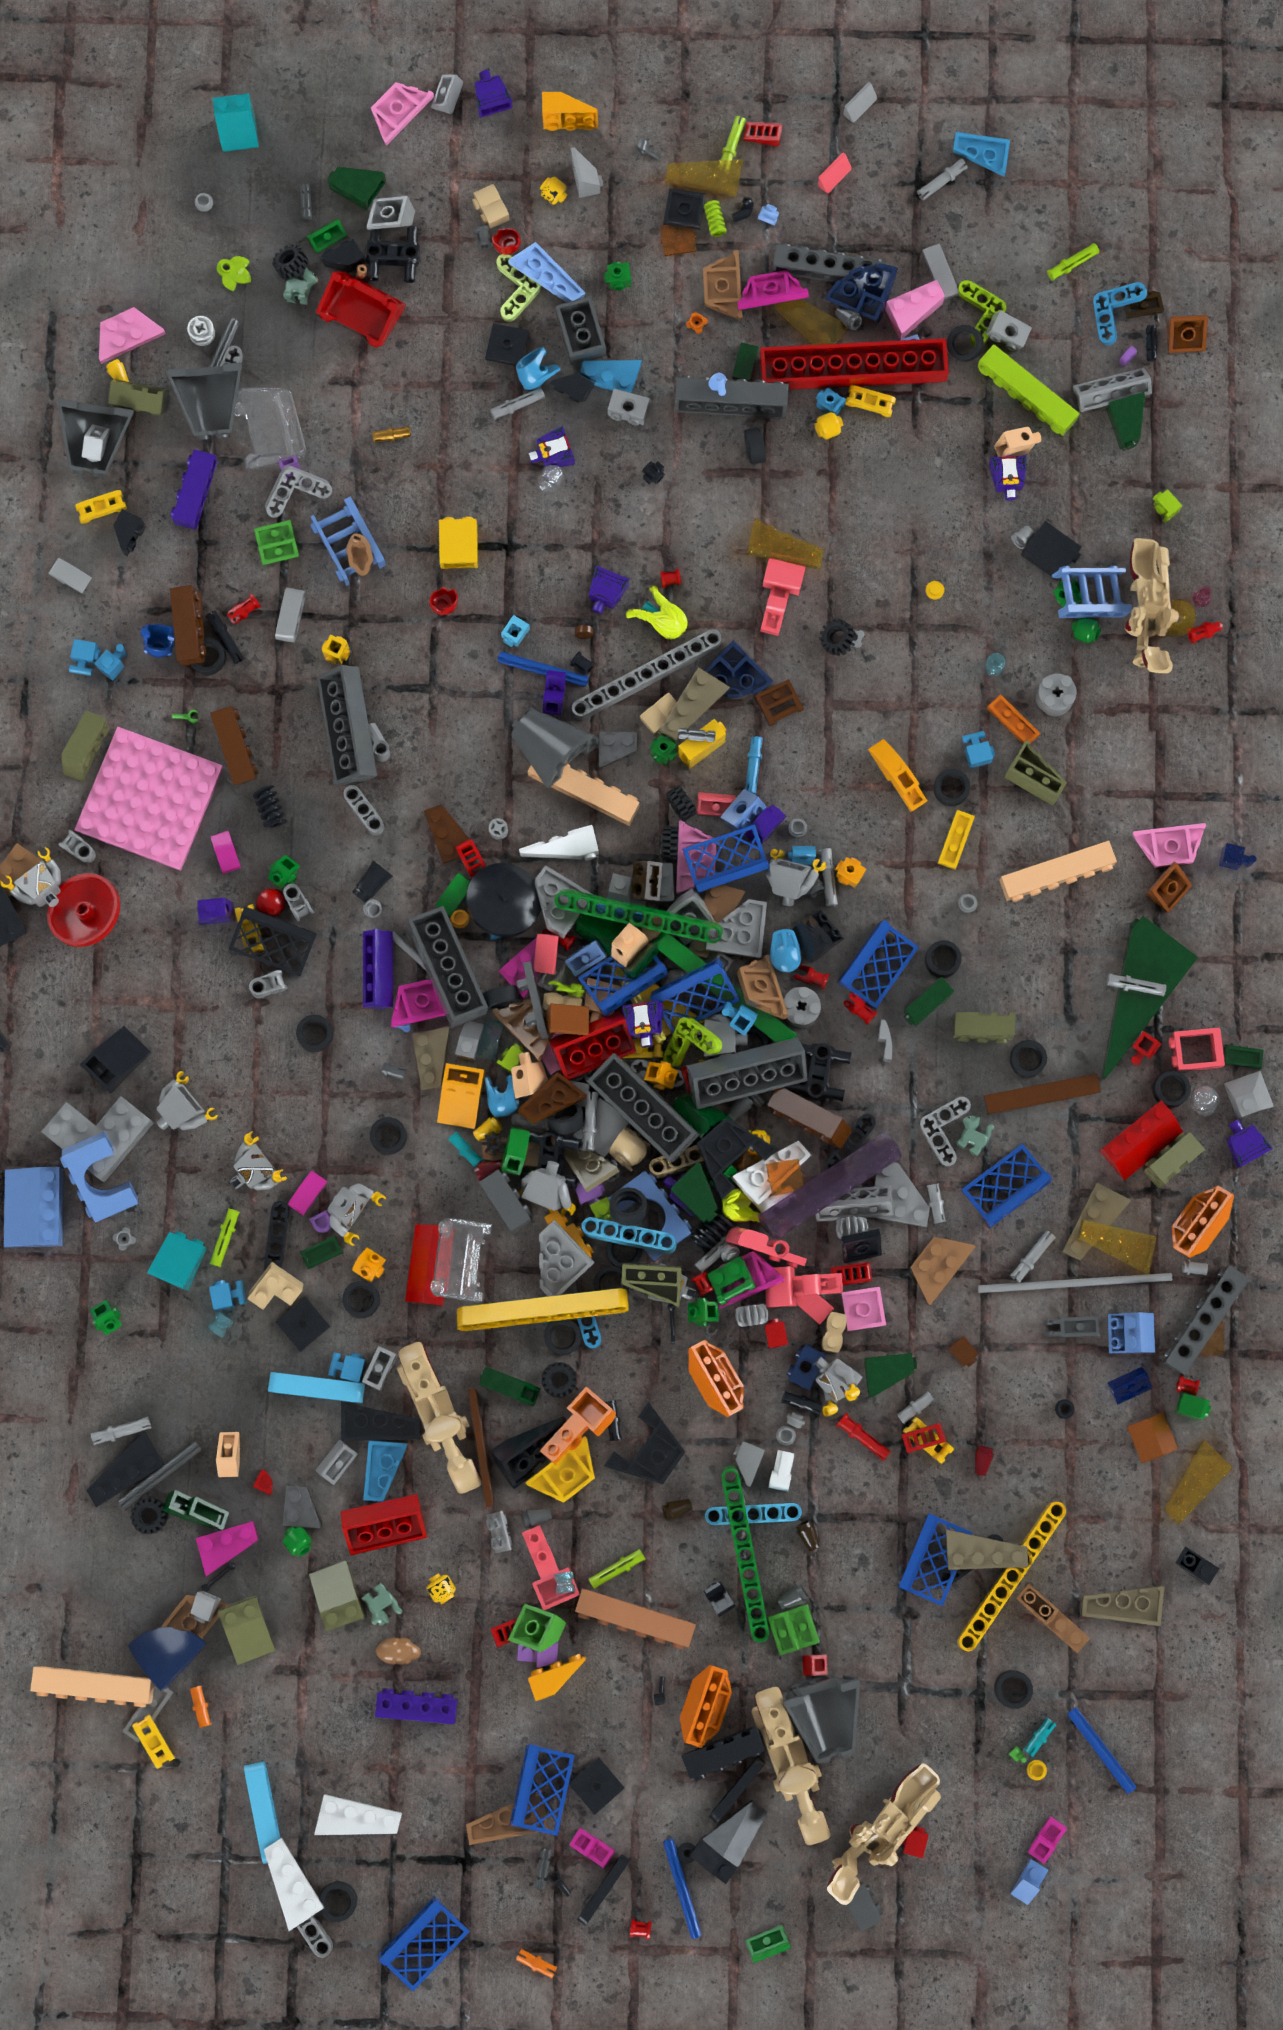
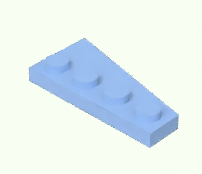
M536 242L509 260L508 264L566 303L582 299L586 294Z

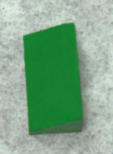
M336 218L305 237L314 252L318 253L348 235L340 220Z
M782 1925L745 1940L753 1963L791 1948Z

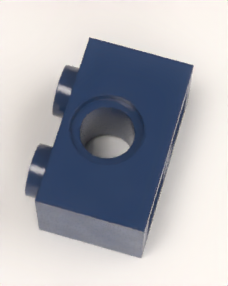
M805 1345L804 1348L799 1347L795 1358L798 1360L795 1366L791 1364L786 1374L789 1376L787 1381L809 1391L819 1372L814 1363L820 1357L825 1360L826 1354L808 1345ZM804 1361L808 1362L811 1366L810 1371L806 1373L800 1369V1364Z

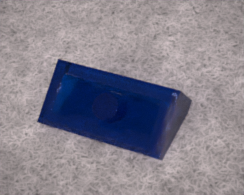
M1143 1367L1107 1383L1117 1405L1153 1389L1148 1374Z

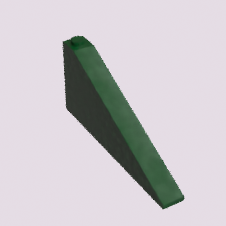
M1144 916L1139 920L1136 918L1129 926L1132 930L1128 934L1120 976L1126 977L1128 975L1133 979L1166 984V992L1164 996L1130 989L1125 991L1123 988L1118 987L1101 1075L1103 1079L1107 1078L1198 958V956ZM1139 985V986H1141V987H1146V988L1154 989V988H1152V987H1147V986Z

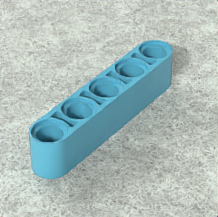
M593 1217L586 1218L582 1223V1229L589 1238L665 1254L673 1253L677 1247L674 1236L666 1232L632 1225H621L617 1222ZM589 1224H596L594 1231L589 1232L586 1230ZM608 1228H614L615 1233L608 1236L605 1234ZM627 1232H633L634 1237L627 1240L624 1238ZM647 1235L653 1237V1241L649 1244L643 1242L644 1237ZM666 1239L672 1241V1245L668 1248L662 1246L663 1241Z
M270 1372L268 1392L355 1403H363L365 1390L364 1383Z
M795 1503L745 1505L746 1514H748L751 1508L757 1509L759 1513L755 1520L749 1519L747 1515L748 1523L796 1521L802 1514L800 1506ZM727 1506L709 1508L705 1512L707 1523L711 1525L730 1524ZM791 1506L796 1507L798 1510V1514L794 1518H790L787 1515V1510ZM771 1507H775L778 1510V1516L775 1519H771L767 1515V1511ZM712 1510H716L719 1513V1519L716 1522H711L708 1518V1514ZM738 1511V1519L742 1518L743 1513L741 1511Z
M265 1761L244 1765V1772L263 1864H266L268 1862L264 1849L281 1838Z

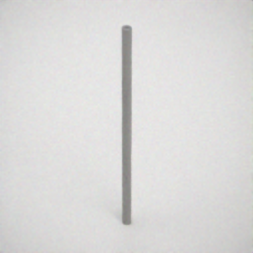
M1172 1273L978 1285V1293L1172 1281Z

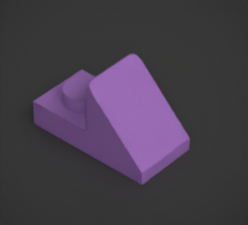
M558 1642L541 1653L518 1644L517 1661L537 1662L536 1668L557 1662Z

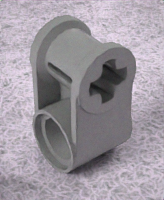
M69 830L67 837L62 843L59 842L58 845L85 864L92 863L96 858L93 848L83 841L81 837ZM84 850H89L87 856H81Z
M289 884L284 888V897L297 922L310 913L314 914L309 902L305 899L297 885ZM292 889L298 891L295 898L288 897V892Z
M282 970L273 971L253 979L249 984L251 994L255 998H263L287 990L288 987L284 984L282 978ZM261 984L263 985V990L255 992L253 991L254 986Z

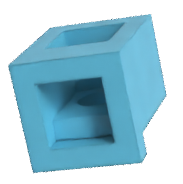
M513 615L501 632L503 642L510 647L513 645L518 647L525 635L530 631L529 624ZM513 632L518 633L517 637H513L511 634Z

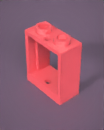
M1220 1027L1173 1032L1171 1037H1169V1047L1173 1049L1171 1064L1175 1071L1207 1070L1225 1066ZM1209 1035L1213 1062L1183 1064L1180 1038Z

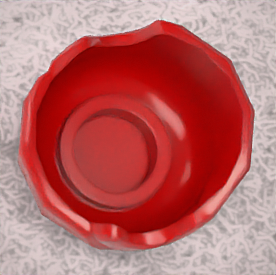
M499 229L495 236L492 235L494 248L500 254L511 255L521 245L520 234L515 229Z
M442 587L430 595L429 606L436 614H451L457 608L458 594L453 588L447 590Z
M278 889L263 890L256 899L257 911L272 917L278 916L285 909L286 899L284 894L278 891Z

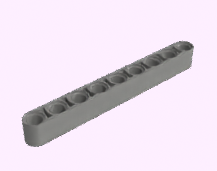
M708 630L576 700L572 705L573 717L578 721H583L714 652L721 645V634L717 630ZM715 637L718 641L710 643L708 638ZM693 646H699L701 650L699 652H694L691 650V648ZM681 654L685 658L682 661H678L675 659V656ZM665 663L668 665V668L661 670L658 665ZM649 672L652 676L646 679L642 677V674ZM627 681H633L635 685L633 687H627L625 683ZM615 689L619 693L616 696H611L609 691ZM599 698L602 700V703L595 705L592 703V700ZM578 707L585 708V712L582 714H578L575 710Z

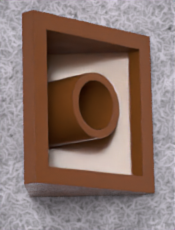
M1208 315L1170 317L1166 325L1168 352L1206 351Z
M1173 862L1146 893V896L1166 913H1169L1191 888L1192 884L1179 865Z
M550 1004L545 1013V1020L550 1032L588 1035L589 1007Z
M1163 1412L1126 1426L1141 1463L1164 1456L1178 1449Z

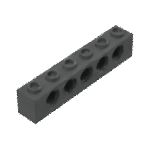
M783 243L776 245L772 272L787 270L793 276L836 283L849 274V271L843 268L845 266H849L853 270L860 266L886 264V262L877 258L871 260L858 255L847 256L840 252L834 254L822 249L816 251L804 246L798 248ZM794 257L797 261L792 262L789 258ZM813 260L815 264H808L807 261ZM831 263L833 267H826L825 264Z
M1231 1265L1225 1268L1222 1267L1216 1275L1218 1277L1215 1284L1211 1283L1206 1290L1207 1296L1204 1300H1199L1195 1306L1197 1311L1185 1321L1184 1325L1186 1327L1184 1331L1177 1333L1173 1340L1176 1343L1172 1348L1168 1347L1163 1354L1165 1359L1162 1363L1180 1375H1186L1249 1280L1247 1276ZM1223 1282L1228 1283L1230 1286L1228 1293L1221 1289ZM1212 1298H1216L1219 1301L1217 1309L1211 1306ZM1202 1314L1207 1315L1209 1319L1206 1325L1200 1322ZM1191 1330L1196 1331L1198 1334L1196 1341L1191 1340L1189 1337ZM1180 1346H1184L1187 1349L1185 1357L1179 1355L1178 1350Z

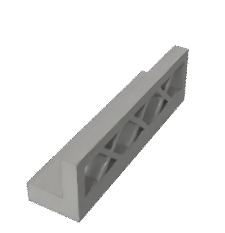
M1144 368L1074 385L1073 391L1078 397L1079 410L1084 412L1107 406L1111 401L1144 392L1145 396L1152 394L1151 377Z
M892 1186L814 1192L816 1221H832L854 1216L868 1218L894 1215ZM879 1193H887V1196L878 1197L877 1195ZM863 1194H866V1195H867V1197H865V1198H861V1199L858 1198V1196H860V1195H863ZM841 1196L848 1197L846 1200H839ZM819 1198H829L826 1202H819Z

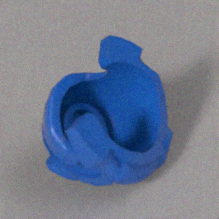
M156 623L148 624L141 628L145 654L149 653L157 658L172 655L175 641L173 627Z

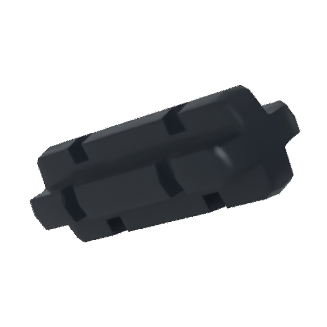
M1148 325L1146 328L1147 361L1152 362L1157 359V327L1155 325Z

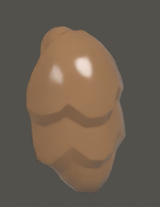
M354 533L346 547L349 566L354 568L360 576H365L369 573L373 563L372 548L363 535Z
M392 1637L382 1641L376 1647V1653L387 1664L408 1665L411 1661L420 1657L421 1649L408 1638Z

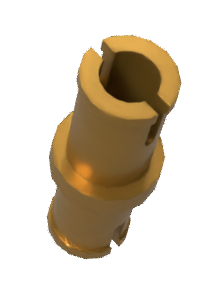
M410 426L400 428L389 427L387 430L372 431L374 443L383 441L395 442L396 439L411 438Z

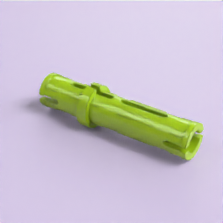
M735 116L726 146L722 149L723 155L718 169L722 171L724 164H726L724 172H729L730 170L729 168L733 157L736 156L735 150L746 119L742 117L740 124H738L740 116Z
M1092 243L1070 258L1061 260L1060 264L1047 270L1049 278L1054 281L1064 273H1070L1071 269L1099 254L1098 246Z
M228 1208L224 1223L220 1226L221 1232L209 1264L221 1267L231 1235L236 1230L234 1227L240 1213L239 1211Z
M639 1548L625 1558L622 1556L618 1562L588 1579L592 1587L596 1589L622 1572L630 1571L631 1567L646 1559Z

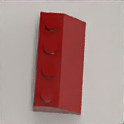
M620 1011L589 1023L588 1035L564 1033L548 1040L562 1075L567 1080L601 1067L613 1053L623 1058L637 1052L629 1033L626 1019Z
M1161 1100L1099 1152L1125 1181L1183 1133L1174 1114Z
M415 1224L405 1302L444 1306L454 1234L453 1227Z
M417 1494L340 1511L342 1530L350 1555L427 1538L422 1509Z

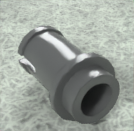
M388 1062V1064L384 1063L381 1074H384V1077L391 1076L403 1081L407 1069L391 1065V1062Z

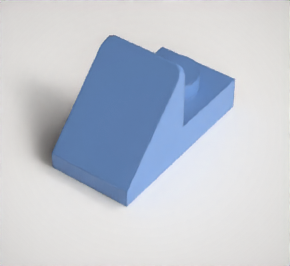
M596 939L587 946H581L565 959V963L574 976H577L607 957V954Z
M1029 1859L1010 1894L1028 1905L1040 1891L1039 1886L1048 1869Z

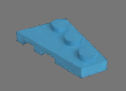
M956 132L953 153L1005 177L1010 140Z
M642 360L583 361L580 372L596 380L595 386L611 391L617 389L632 393Z
M369 1441L363 1500L384 1502L408 1444Z

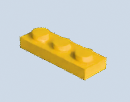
M960 810L956 811L938 864L956 870L975 818L974 815Z

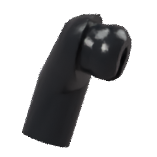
M745 197L742 200L741 210L732 214L734 222L750 217L754 207L750 197Z

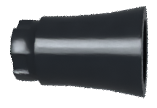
M372 860L352 893L363 902H366L370 897L373 898L393 876Z

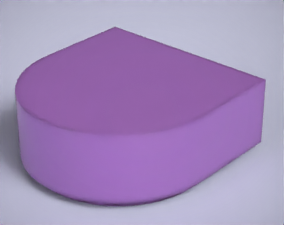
M1131 346L1122 355L1119 364L1125 367L1136 356L1137 350Z
M327 1210L309 1219L317 1232L326 1233L331 1229L330 1215Z

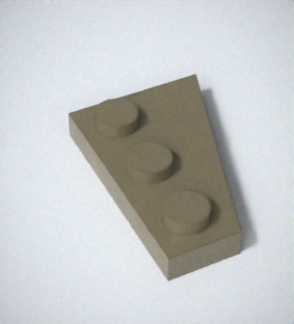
M450 1027L412 1033L422 1091L439 1088L442 1085Z
M565 1148L564 1157L586 1192H589L620 1172L616 1166L611 1165L606 1159L598 1156L593 1151H589L590 1149L583 1151L581 1148L580 1151Z

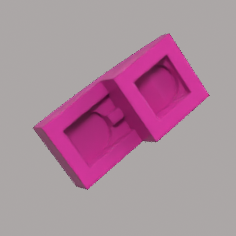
M229 831L211 836L222 873L226 874L240 869V862Z
M311 1171L289 1201L288 1206L304 1216L315 1202V1198L326 1186L327 1181Z
M1049 1816L1030 1846L1028 1853L1045 1864L1055 1850L1056 1844L1066 1832L1067 1827Z
M579 1828L569 1844L602 1868L606 1867L615 1853L614 1849L582 1828Z

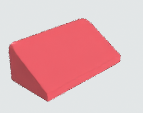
M844 152L818 178V186L827 194L851 171V165Z
M699 792L697 814L721 816L736 799V796Z
M537 934L534 960L535 972L555 974L558 936Z
M820 1295L796 1296L797 1306L819 1325L834 1309Z

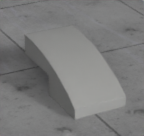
M60 558L56 560L48 573L80 594L83 593L92 579L86 573Z
M881 1020L877 1041L885 1042L883 1061L891 1062V1035L886 1021Z

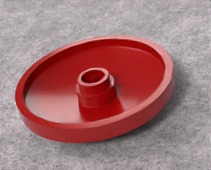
M84 873L69 878L59 886L61 891L56 895L59 899L58 904L54 907L48 905L47 909L48 925L54 936L72 947L90 946L105 938L114 928L120 914V897L113 884L100 875Z

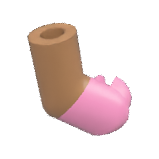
M365 264L357 266L355 277L361 280L368 275V268H366Z

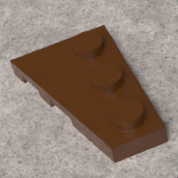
M442 804L424 810L443 864L460 859L454 846L468 840L469 837ZM469 846L462 850V853H465L473 849L472 846Z
M557 1072L519 1108L518 1113L534 1124L586 1099L587 1094Z

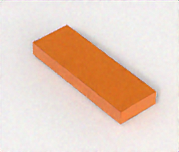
M1001 694L987 706V709L1022 744L1025 743L1026 739L1031 744L1041 734Z

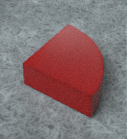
M262 1469L253 1487L271 1496L273 1482L270 1475Z

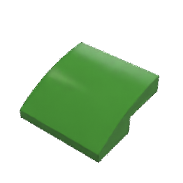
M291 520L254 528L263 565L299 557Z
M808 1604L768 1617L780 1656L820 1643Z

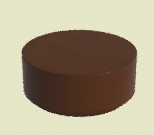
M579 625L575 628V637L590 639L593 637L594 629L588 625Z

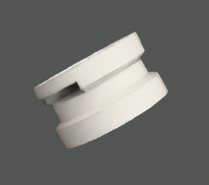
M196 316L188 323V334L194 344L206 346L214 340L215 329L209 318Z

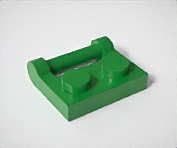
M741 1256L707 1274L717 1295V1300L722 1306L728 1303V1300L756 1287L748 1267ZM743 1278L745 1279L743 1284L724 1293L723 1289Z

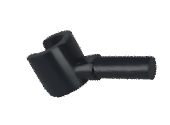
M660 1676V1694H653L655 1705L665 1703L664 1676Z
M555 1871L559 1876L557 1881H554L549 1875V1880L552 1883H556L565 1895L569 1897L571 1893L564 1885L561 1873Z

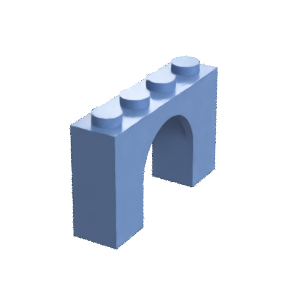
M106 1131L63 1149L62 1157H60L63 1167H68L70 1171L68 1175L73 1185L76 1184L79 1189L77 1190L79 1199L85 1201L87 1205L85 1210L88 1217H93L95 1223L138 1204V1196L130 1181L109 1190H98L90 1186L85 1179V1172L91 1164L114 1154L113 1146Z
M644 1171L622 1188L629 1187L641 1191L645 1195L646 1200L657 1203L663 1209L666 1221L661 1232L672 1234L678 1245L691 1235L690 1230L692 1227L686 1219L682 1221L678 1216L680 1211L674 1203L670 1205L667 1201L669 1196L664 1189L661 1188L659 1190L655 1185L657 1180L651 1172L647 1174ZM624 1200L617 1204V1208L625 1212L637 1202ZM653 1237L650 1240H648L646 1244L651 1243L653 1241ZM666 1239L662 1243V1246L665 1248L672 1245L670 1239ZM645 1250L653 1262L665 1254Z

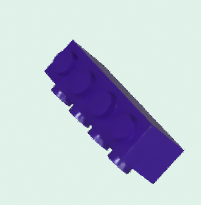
M194 449L192 455H189L187 460L188 469L182 476L183 485L176 495V500L178 501L176 507L173 506L171 511V517L175 525L194 530L197 529L218 462L214 454Z
M373 929L363 932V1007L381 1010L393 1007V932Z
M383 1688L382 1692L379 1691L377 1693L375 1717L455 1724L458 1699L454 1698L453 1694H442V1697H435L432 1692H422V1695H414V1691L402 1690V1693H394V1689Z

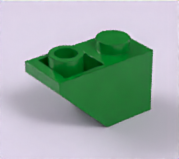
M511 1127L501 1158V1171L516 1175L521 1174L526 1159L530 1131Z
M1185 1393L1180 1394L1175 1413L1196 1421L1204 1420V1417H1208L1211 1406H1209L1210 1401Z

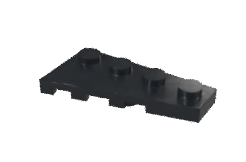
M341 1401V1441L420 1439V1419Z
M143 1432L86 1490L96 1507H99L165 1465L146 1432Z

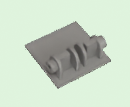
M503 1511L488 1514L486 1524L487 1528L491 1531V1546L495 1553L512 1550L511 1546L513 1543L511 1536H508L510 1532L506 1530L509 1526H505L508 1524L506 1514H503Z

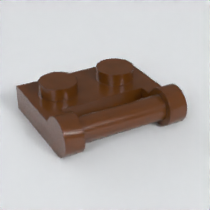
M789 679L755 695L769 726L774 725L776 721L792 713H799L804 710ZM788 701H793L794 705L771 715L770 710Z

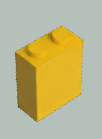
M445 517L443 520H439L441 569L478 568V531L476 519L472 517H463L462 519Z
M713 719L700 729L705 730V732H708V730L715 731L714 742L689 740L688 738L678 746V756L689 770L725 743V731L727 730L721 722Z

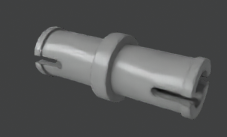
M939 1183L927 1185L931 1202L929 1207H932L934 1224L946 1222L943 1209L944 1200L941 1199Z
M927 1391L917 1400L909 1402L910 1405L896 1415L905 1424L916 1414L920 1415L921 1411L932 1402H935V1400Z

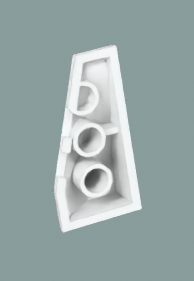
M592 825L569 831L566 837H552L548 841L549 843L546 844L542 841L519 849L521 857L580 860L585 858L587 861L599 855Z

